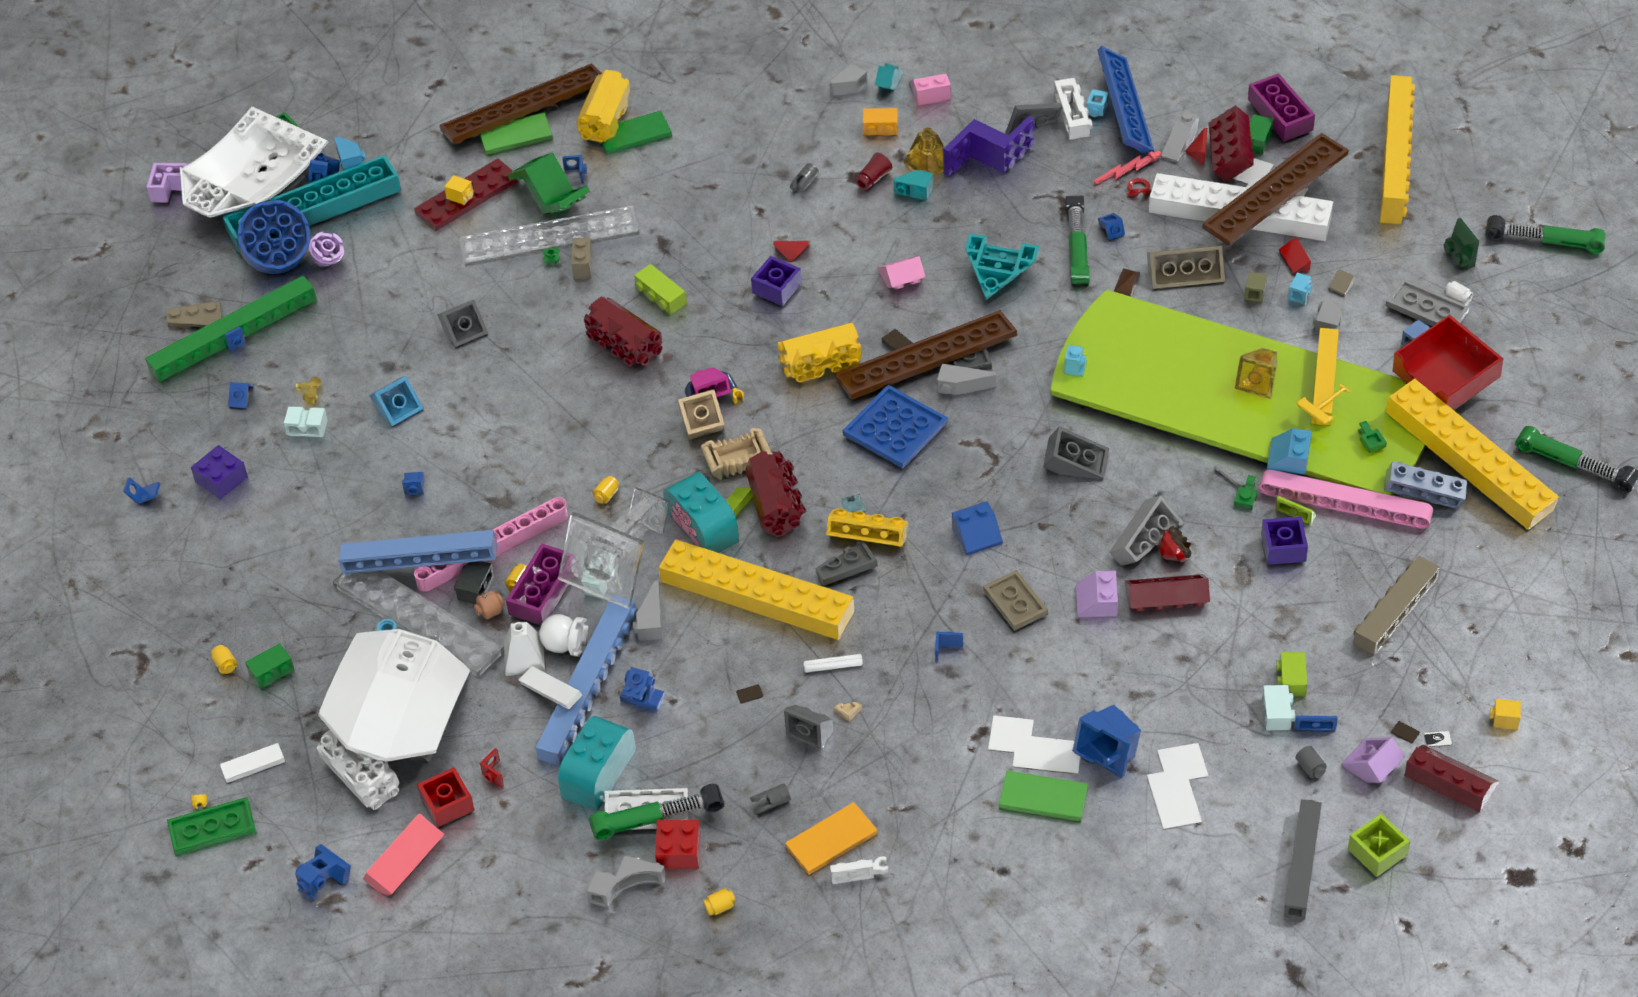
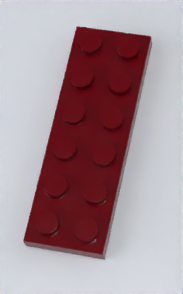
M497 158L464 178L472 182L474 190L473 197L465 205L447 199L444 190L414 208L415 214L437 231L518 181L516 179L509 180L507 174L513 170Z

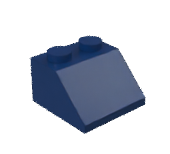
M988 501L952 513V528L967 555L1003 543L996 516Z

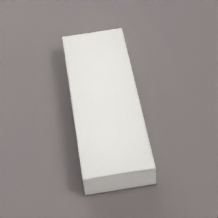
M276 743L224 762L220 766L226 782L230 783L284 763L285 760L279 744Z

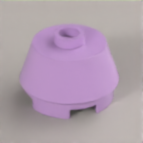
M323 232L316 234L309 243L311 259L321 267H329L340 261L344 254L341 238L334 233L332 235Z

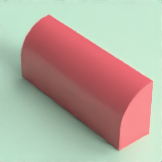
M419 813L370 867L363 880L378 892L392 895L444 836V833Z

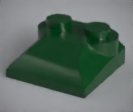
M1458 218L1452 236L1445 239L1444 250L1446 253H1449L1456 265L1470 269L1475 267L1479 240L1465 222Z

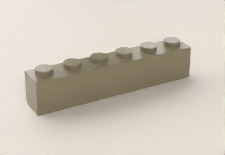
M1418 556L1414 562L1411 561L1407 566L1406 572L1398 576L1396 584L1388 588L1385 597L1377 601L1375 609L1367 613L1361 625L1358 624L1353 632V635H1355L1354 644L1375 655L1438 579L1439 566L1421 556Z

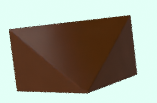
M1123 268L1114 292L1132 297L1140 277V272Z

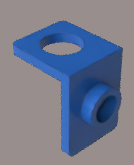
M582 155L563 156L564 170L580 169L581 183H584L587 165L586 163L583 164ZM575 160L577 163L571 166L567 164V161Z
M241 327L225 334L227 348L230 352L246 344Z
M230 382L228 406L246 408L248 386L253 387V384Z
M129 477L126 480L123 492L135 503L140 504L157 497L160 483L155 482L141 487ZM130 485L134 486L135 495L131 493Z
M950 631L936 632L935 661H938L939 646L963 647V633Z

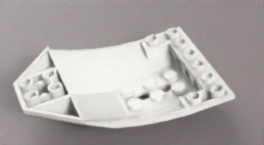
M251 107L220 142L184 168L180 167L183 205L211 218L269 200L292 183L310 165V160H314L328 144V141L257 108ZM267 167L265 172H258L260 168Z
M401 629L357 633L338 667L318 716L346 749L357 754L367 755L385 762L434 754L455 703L470 673V669L438 641ZM399 667L405 668L406 671H401V670H399L398 668H399Z

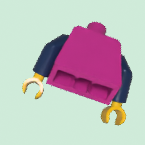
M715 367L698 370L696 373L691 374V381L687 383L685 388L686 397L710 390H715L716 397L731 393L732 391V401L734 404H737V397L741 398L742 401L744 397L743 391L737 390V385L732 376L727 372L719 371Z

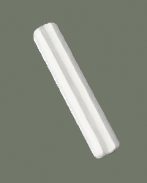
M861 654L807 660L804 661L803 665L804 671L807 673L861 666L863 660Z

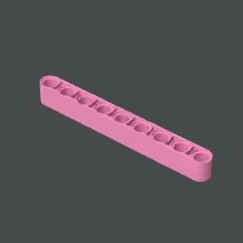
M1275 470L1264 471L1259 486L1260 492L1268 496H1280L1291 501L1420 529L1429 527L1433 514V507L1424 502Z
M561 497L553 498L493 529L497 540L496 556L567 520L568 509L566 500ZM468 562L418 567L414 572L417 588L422 592H427L461 575L463 567Z

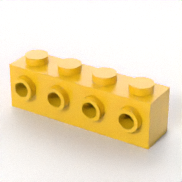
M837 508L832 510L828 516L826 535L903 546L907 539L908 521L900 517L885 518L881 514L865 515L861 511L852 513L846 512L845 509Z

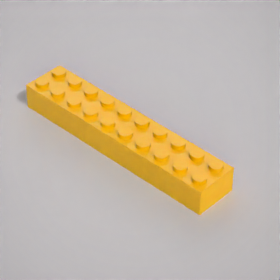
M1391 75L1380 223L1402 224L1403 217L1407 215V207H1404V205H1408L1409 194H1406V192H1409L1410 181L1406 180L1410 178V169L1407 168L1410 167L1411 156L1408 155H1411L1412 144L1408 143L1412 141V132L1409 131L1412 130L1413 120L1410 119L1413 118L1414 108L1410 107L1414 105V96H1411V94L1414 95L1415 84H1412V77Z
M1413 379L1389 397L1385 412L1527 530L1554 511L1559 499L1556 493L1416 379Z
M675 539L659 566L660 582L836 640L840 639L854 613L853 596Z

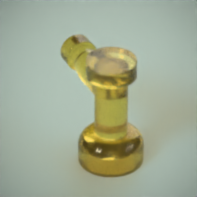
M314 376L310 382L296 383L297 390L309 389L304 392L302 397L306 403L314 404L317 402L318 395L316 391L321 385L322 380Z

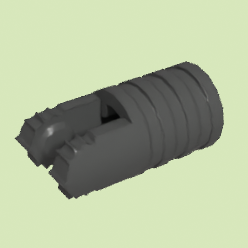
M807 163L790 184V189L797 191L799 188L800 191H804L819 174L818 168L812 163Z
M784 783L750 797L751 802H757L765 797L768 804L755 809L756 815L791 800L789 791Z

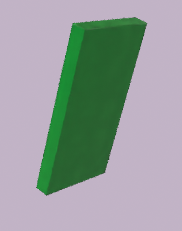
M660 110L618 122L615 136L601 143L608 155L671 137L672 131Z
M248 797L167 819L175 856L257 833Z

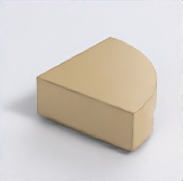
M857 702L840 703L834 707V712L849 722L862 710V705Z

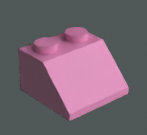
M947 74L909 81L917 106L951 100V84Z
M920 256L909 257L877 267L887 288L893 287L894 290L903 288L904 284L908 282L911 285L919 283L921 278L926 277Z

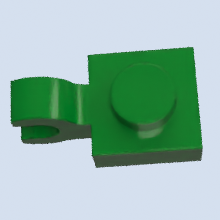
M1367 421L1359 423L1361 427L1358 429L1361 435L1360 441L1369 453L1386 447L1387 442L1378 429L1372 431Z
M1248 475L1245 488L1239 486L1234 499V506L1253 510L1258 494L1257 490H1253L1256 476Z

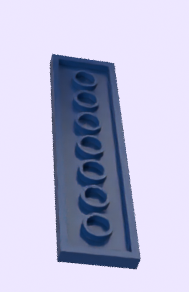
M1101 45L1097 50L1124 144L1137 149L1141 153L1155 152L1127 58Z

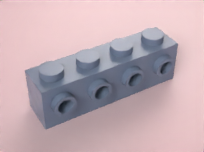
M1392 461L1386 471L1384 490L1459 509L1465 501L1467 480Z

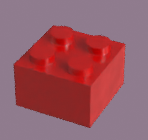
M455 767L417 784L420 798L437 828L475 810L472 796Z
M657 820L655 859L657 863L664 866V869H699L701 842L699 820Z

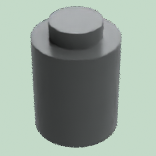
M1306 746L1296 754L1295 759L1310 778H1319L1324 775L1327 765L1312 746Z

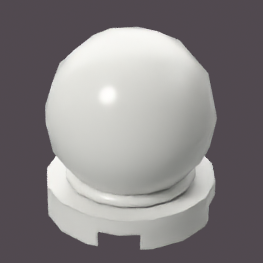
M562 614L549 616L542 623L539 630L540 641L549 651L565 653L569 650L571 656L580 657L583 654L580 651L581 647L586 645L588 638V626L584 625L587 619L576 617L573 621L570 617Z

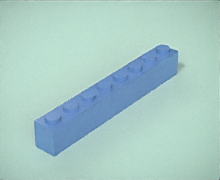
M494 530L346 543L341 544L338 561L342 573L349 574L496 560L497 540Z

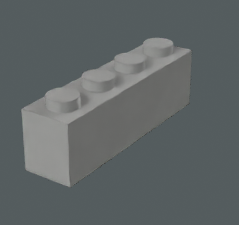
M1161 495L1146 499L1110 550V554L1121 566L1135 563L1151 551V548L1161 542L1162 534L1171 526L1180 527L1184 522Z

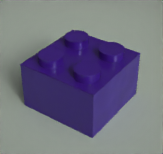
M770 256L751 278L753 294L781 306L788 301L802 284L801 268L773 256Z
M219 445L191 466L195 482L220 500L248 478L244 462Z
M1302 516L1263 519L1261 536L1267 565L1306 562L1308 544Z

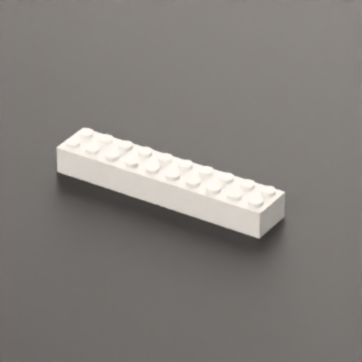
M1157 173L1150 194L1149 213L1205 222L1248 188ZM1295 195L1252 230L1326 241L1332 217L1333 201Z

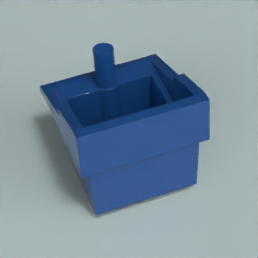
M1114 704L1098 712L1093 710L1079 718L1072 751L1089 762H1096L1113 773L1124 777L1128 762L1135 758L1141 729Z

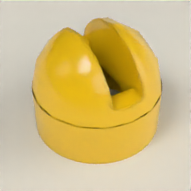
M207 794L190 796L193 808L198 810V805L200 804L202 809L206 807L208 802Z

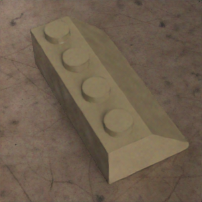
M1221 245L1147 252L1148 271L1152 289L1225 282Z

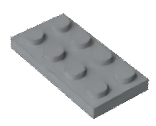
M1404 278L1386 300L1385 305L1431 326H1434L1449 314L1461 323L1469 312L1470 307Z

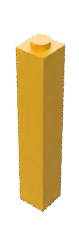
M1320 328L1313 405L1316 407L1334 394L1339 329ZM1333 400L1320 409L1328 416H1332ZM1312 417L1311 424L1323 425Z

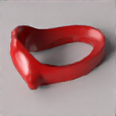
M1142 178L1131 180L1128 183L1129 192L1127 195L1138 196L1141 192L1144 195H1150L1152 191L1150 183ZM1136 183H1142L1146 188L1132 189V186Z

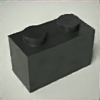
M483 561L468 562L463 567L462 575L454 585V591H456L458 600L476 604L477 596L487 591L494 577L491 563Z

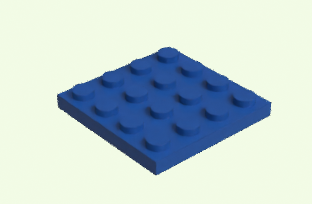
M887 385L842 431L843 436L903 469L948 423V417Z

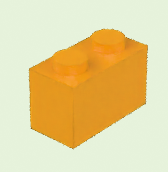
M863 108V135H898V108Z

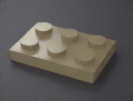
M1017 570L983 586L985 594L1014 631L1048 615L1046 606Z

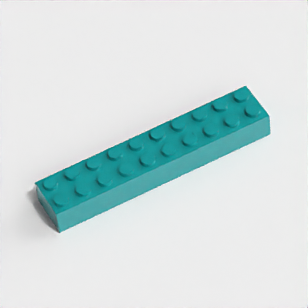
M382 155L266 201L281 200L294 205L303 213L308 221V225L311 226L401 191V186L395 169L386 155ZM252 206L223 217L226 231L239 253V224L245 212ZM276 234L270 235L271 239L279 238Z

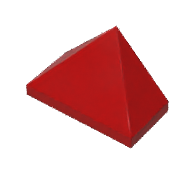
M1204 128L1185 150L1187 154L1201 165H1205L1208 128Z
M773 241V245L792 262L810 245V241Z

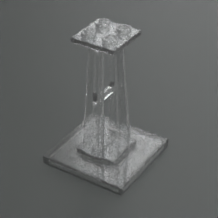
M635 487L630 510L610 526L573 512L569 519L558 580L628 609L632 604L645 542L641 538L648 529L660 534L664 533L670 501Z

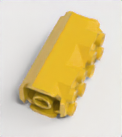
M604 70L601 75L596 76L577 118V129L583 139L605 142L607 139L615 136L618 129V119L626 112L628 107L627 98L630 93L629 80L627 78L624 80L619 71Z
M853 322L777 342L778 350L781 353L778 354L780 365H784L786 378L793 377L797 382L819 378L824 374L826 368L837 373L860 363L859 360L862 358L861 345L857 342L859 337Z

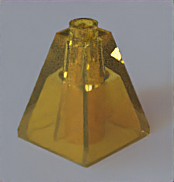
M929 127L919 132L904 160V164L913 171L920 170L933 173V177L943 172V148L945 147L938 134Z
M1261 348L1241 355L1235 389L1271 399L1277 370V352Z

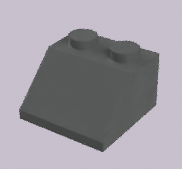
M470 300L437 314L444 332L454 347L488 334L475 300Z
M798 705L784 709L786 735L822 749L833 732L832 719L824 714H818L807 707Z

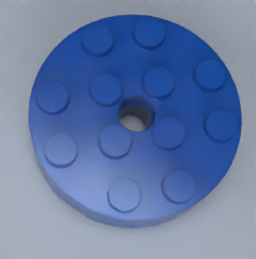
M281 200L262 201L253 205L243 215L238 228V246L245 261L256 270L268 274L286 273L296 268L307 255L310 243L308 221L303 213L294 205ZM276 234L279 238L271 239L270 235Z

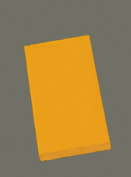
M853 802L787 841L785 847L805 872L811 875L877 835L878 830Z

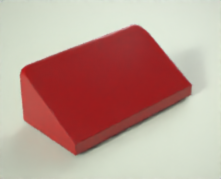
M1297 237L1279 248V252L1293 275L1310 270L1311 260Z

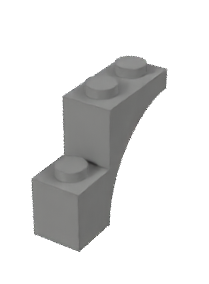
M625 855L616 876L606 871H595L587 889L588 901L593 904L609 907L610 903L619 893L631 886L641 883L663 884L666 878L664 866L657 862H648L635 856Z

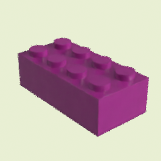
M1279 73L1249 84L1248 101L1261 116L1273 119V130L1283 142L1314 130L1315 114Z
M541 543L506 599L508 614L542 625L545 619L553 612L579 569L576 554Z

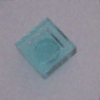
M860 494L841 498L846 512L854 513L855 511H861L866 513Z

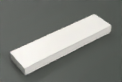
M533 666L519 679L521 685L567 709H570L582 697L579 690Z

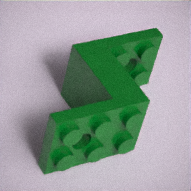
M553 152L536 157L507 174L510 181L514 179L517 181L523 179L543 214L549 212L551 215L555 212L565 211L572 207L571 204L585 199V194L590 192L587 186L573 189Z

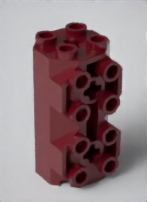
M601 296L590 304L588 309L591 311L589 315L586 314L584 317L587 330L585 333L590 340L597 342L603 349L612 346V354L625 361L628 366H632L635 363L645 366L651 359L661 353L663 349L661 346L663 343L662 334L653 326L611 298Z
M761 451L749 458L748 467L746 466L745 470L761 527L768 534L781 537L800 526V518L807 511L801 501V492L798 488H793L798 484V480L793 474L794 466L791 461H786L780 451H772L773 454Z

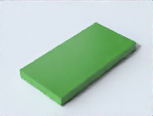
M545 113L512 120L508 124H502L491 131L479 134L486 155L553 139Z
M1006 770L999 808L1081 822L1088 783Z

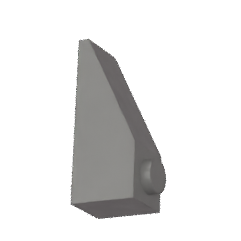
M1184 110L1181 112L1162 152V159L1178 163L1198 131L1199 115Z
M942 364L937 379V392L959 395L995 388L997 385V372Z
M654 581L636 613L637 622H633L634 634L638 633L639 641L662 639L659 581Z

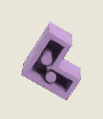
M188 163L153 164L147 184L151 202H168L171 190H182L180 167L184 168Z

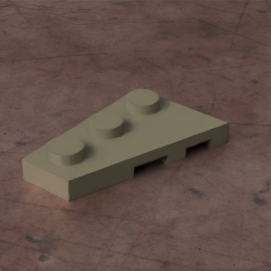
M216 301L166 309L168 327L189 329L193 326L200 327L201 329L222 318L221 303Z

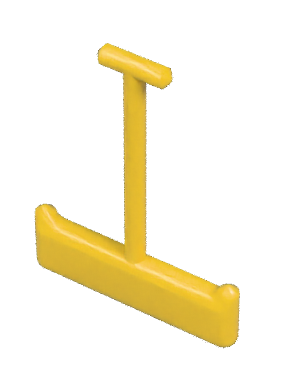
M1340 384L1339 387L1341 389L1318 407L1306 400V397L1300 399L1296 405L1323 425H1326L1333 420V417L1328 416L1320 409L1343 391L1349 393L1350 390Z

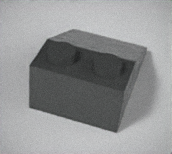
M1059 426L1048 439L1043 468L1059 475L1103 480L1109 448Z

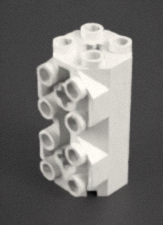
M331 730L323 734L321 738L322 744L321 746L318 744L316 748L319 756L365 807H371L373 810H376L388 799L398 794L399 780L387 762L346 749Z

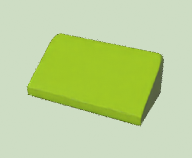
M737 487L726 500L733 510L735 517L752 499L751 488Z
M1277 496L1276 511L1290 517L1302 516L1303 522L1311 525L1316 517V513L1313 510Z

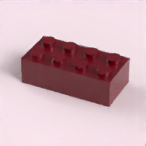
M1235 105L1208 122L1213 172L1225 182H1228L1254 165L1249 116Z

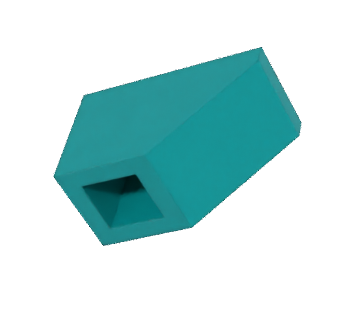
M885 63L884 66L879 65L875 86L895 90L903 75V71L898 70L899 66Z
M915 170L898 176L893 180L894 193L927 200L933 188V173Z

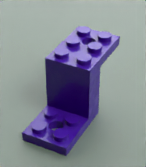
M1028 116L1010 135L974 119L943 148L944 174L950 177L970 157L1005 173L1034 146L1035 118Z

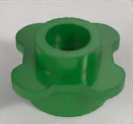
M544 249L543 261L550 265L556 264L560 260V249Z

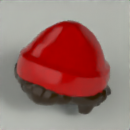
M1171 526L1162 534L1159 547L1162 558L1184 562L1191 557V543L1187 542L1188 538L1183 536L1176 526Z

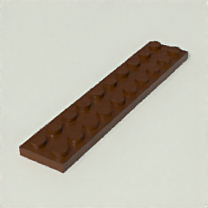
M592 63L440 124V130L453 144L461 143L465 139L476 137L480 133L491 131L497 126L508 124L512 120L523 118L525 115L537 112L546 106H552L556 102L569 99L578 93L586 92V90L591 89L596 76L601 75L602 72Z
M1320 133L1202 224V229L1228 246H1231L1348 155L1349 149Z
M999 310L835 373V377L852 400L1016 337L1017 330L1003 312Z

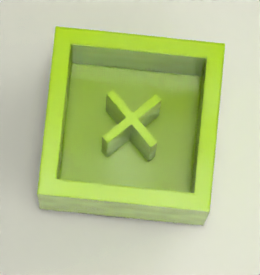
M1380 813L1350 834L1348 850L1378 877L1408 855L1411 841Z

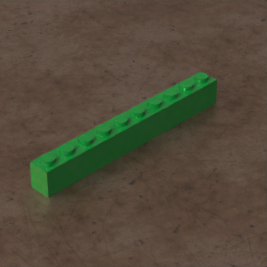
M304 276L289 282L145 358L149 371L159 383L226 348L228 346L225 338L226 333L241 327L245 338L316 301L314 287Z

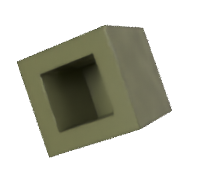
M1249 272L1244 300L1263 302L1268 275Z

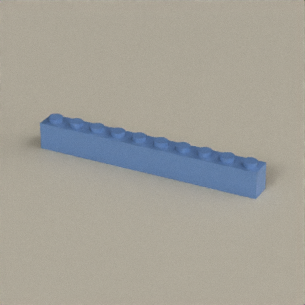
M615 594L612 595L567 684L579 690L582 697L570 709L557 704L535 747L538 760L561 765L571 743L577 737L579 727H582L587 711H590L592 708L594 697L599 694L602 680L607 678L608 668L610 665H613L616 657L615 654L617 650L621 649L623 638L625 635H628L632 620L636 619L638 609L634 599Z

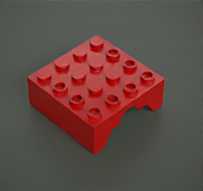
M1449 314L1394 353L1392 371L1407 384L1416 379L1451 409L1455 410L1501 377L1504 358Z

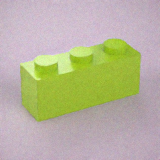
M649 264L634 274L635 288L639 292L644 293L650 301H654L659 305L661 310H665L672 315L687 304L686 291L653 265Z

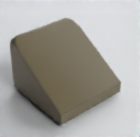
M1338 269L1328 289L1345 296L1353 286L1354 275Z

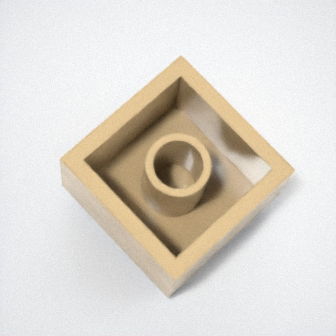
M715 390L678 399V406L688 440L725 430Z

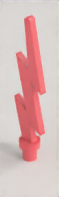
M1159 150L1151 151L1143 159H1141V156H1138L1123 167L1119 164L1095 179L1094 185L1114 175L1117 179L1134 167H1136L1137 171L1149 162H1155L1157 158L1161 157V152Z

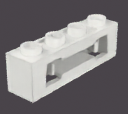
M1075 78L1054 81V95L1057 103H1060L1063 107L1061 116L1069 140L1090 137V129H1092V121L1088 119V109L1084 107V97L1080 96V85L1076 84ZM1071 98H1073V108L1076 114L1073 116V121L1071 119L1072 111L1069 105V102H1071Z

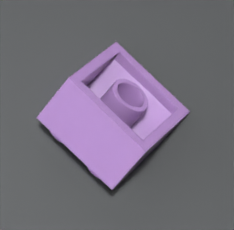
M1095 571L1076 583L1077 617L1117 616L1116 571Z
M1393 737L1365 738L1341 765L1366 783H1382L1387 779V775L1400 765V761L1405 755Z

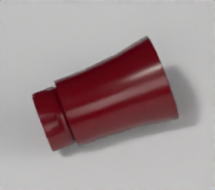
M874 153L870 161L859 172L855 183L862 190L867 191L884 175L892 171L893 166L890 160L881 153Z

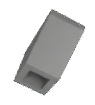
M851 63L830 81V95L857 94L868 84L867 71Z
M1326 295L1324 301L1319 303L1317 311L1319 313L1315 314L1312 324L1315 325L1314 333L1319 334L1320 328L1340 329L1342 311L1332 298Z

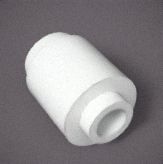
M1456 281L1449 282L1444 289L1446 297L1468 305L1473 297V293L1469 288Z

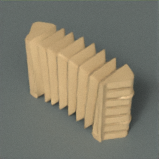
M760 428L750 429L749 435L745 432L744 437L740 434L739 439L735 436L734 441L729 438L727 442L723 439L722 443L718 440L716 444L710 440L701 445L703 456L706 459L711 474L719 480H722L724 475L728 478L730 473L734 477L736 472L742 476L743 471L746 472V466L748 467L749 458L761 451H767V454H772L766 437Z

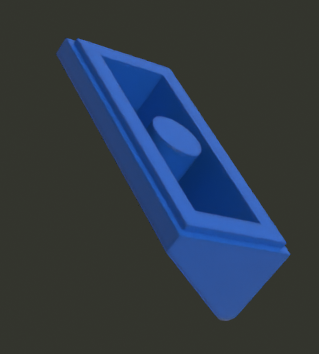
M1296 715L1294 727L1295 730L1335 731L1338 716Z

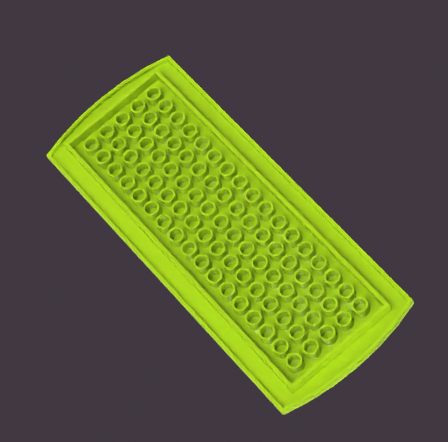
M1107 289L1090 305L1069 334L1059 355L1051 385L1050 395L1268 463L1273 437L1292 428L1312 431L1305 475L1331 483L1391 496L1395 493L1384 490L1386 471L1391 462H1401L1415 467L1426 446L1385 412L1389 397L1407 384L1399 377L1336 359L1334 394L1341 389L1339 387L1340 384L1348 388L1350 392L1343 391L1333 399V420H1331L1330 426L1311 424L1312 416L1298 407L1296 403L1303 397H1306V400L1313 404L1317 363L1316 352ZM1068 345L1083 347V355H1086V366L1083 376L1064 374ZM1367 421L1372 431L1378 429L1387 442L1386 447L1369 453L1360 441L1361 435L1358 429L1361 427L1359 423Z

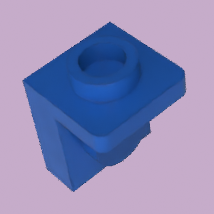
M1115 213L1098 218V223L1106 229L1109 240L1125 235L1123 220Z
M423 472L404 473L402 485L405 495L424 494Z

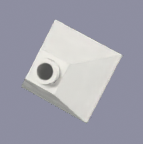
M527 622L511 624L504 641L505 675L524 674L531 666L545 672L544 645L540 641L539 633Z

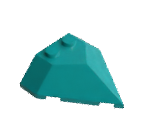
M972 233L969 234L965 246L966 253L986 300L1036 262L1040 249L1038 245L1022 243L1020 250L988 245L987 236Z

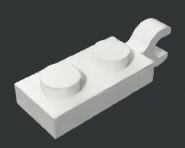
M878 857L874 863H872V860H858L857 862L831 865L832 884L874 878V874H887L888 866H880L887 864L886 857Z

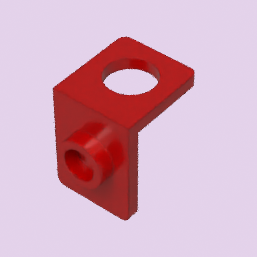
M494 748L480 762L482 775L488 782H494L502 788L504 786L503 777L493 769L500 761L498 750ZM494 756L492 763L488 765L489 760Z

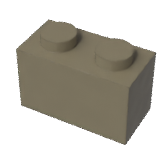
M573 238L571 258L573 279L591 278L593 257L591 238Z

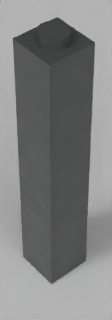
M1303 799L1300 802L1285 902V917L1303 920L1306 917L1322 802Z

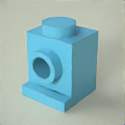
M1092 89L1086 104L1088 113L1092 117L1104 115L1106 107H1108L1109 92ZM1095 97L1102 98V101L1095 100Z
M1301 273L1296 274L1289 286L1288 300L1303 305L1306 304L1307 295H1310L1313 288L1310 276Z
M1068 345L1064 374L1083 376L1086 366V355H1083V347Z

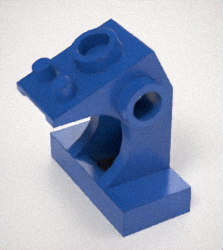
M319 153L314 160H310L308 184L325 178L327 175L338 173L340 160L326 156L324 153Z
M631 667L630 671L628 670L625 674L624 681L626 683L620 695V701L658 711L665 697V692L655 689V677H653L651 672Z
M321 844L315 847L314 858L299 865L295 872L296 884L299 887L298 892L305 893L307 899L312 898L315 901L317 891L325 885L327 878L332 877L342 885L349 881L351 865Z

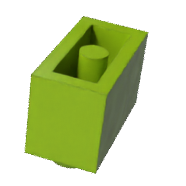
M1281 652L1280 660H1276V672H1280V676H1277V685H1288L1289 693H1293V697H1306L1307 671L1305 652Z

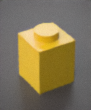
M455 175L444 186L446 198L463 205L474 194L472 182Z
M1496 699L1494 707H1490L1489 718L1493 719V727L1518 730L1521 719V701Z

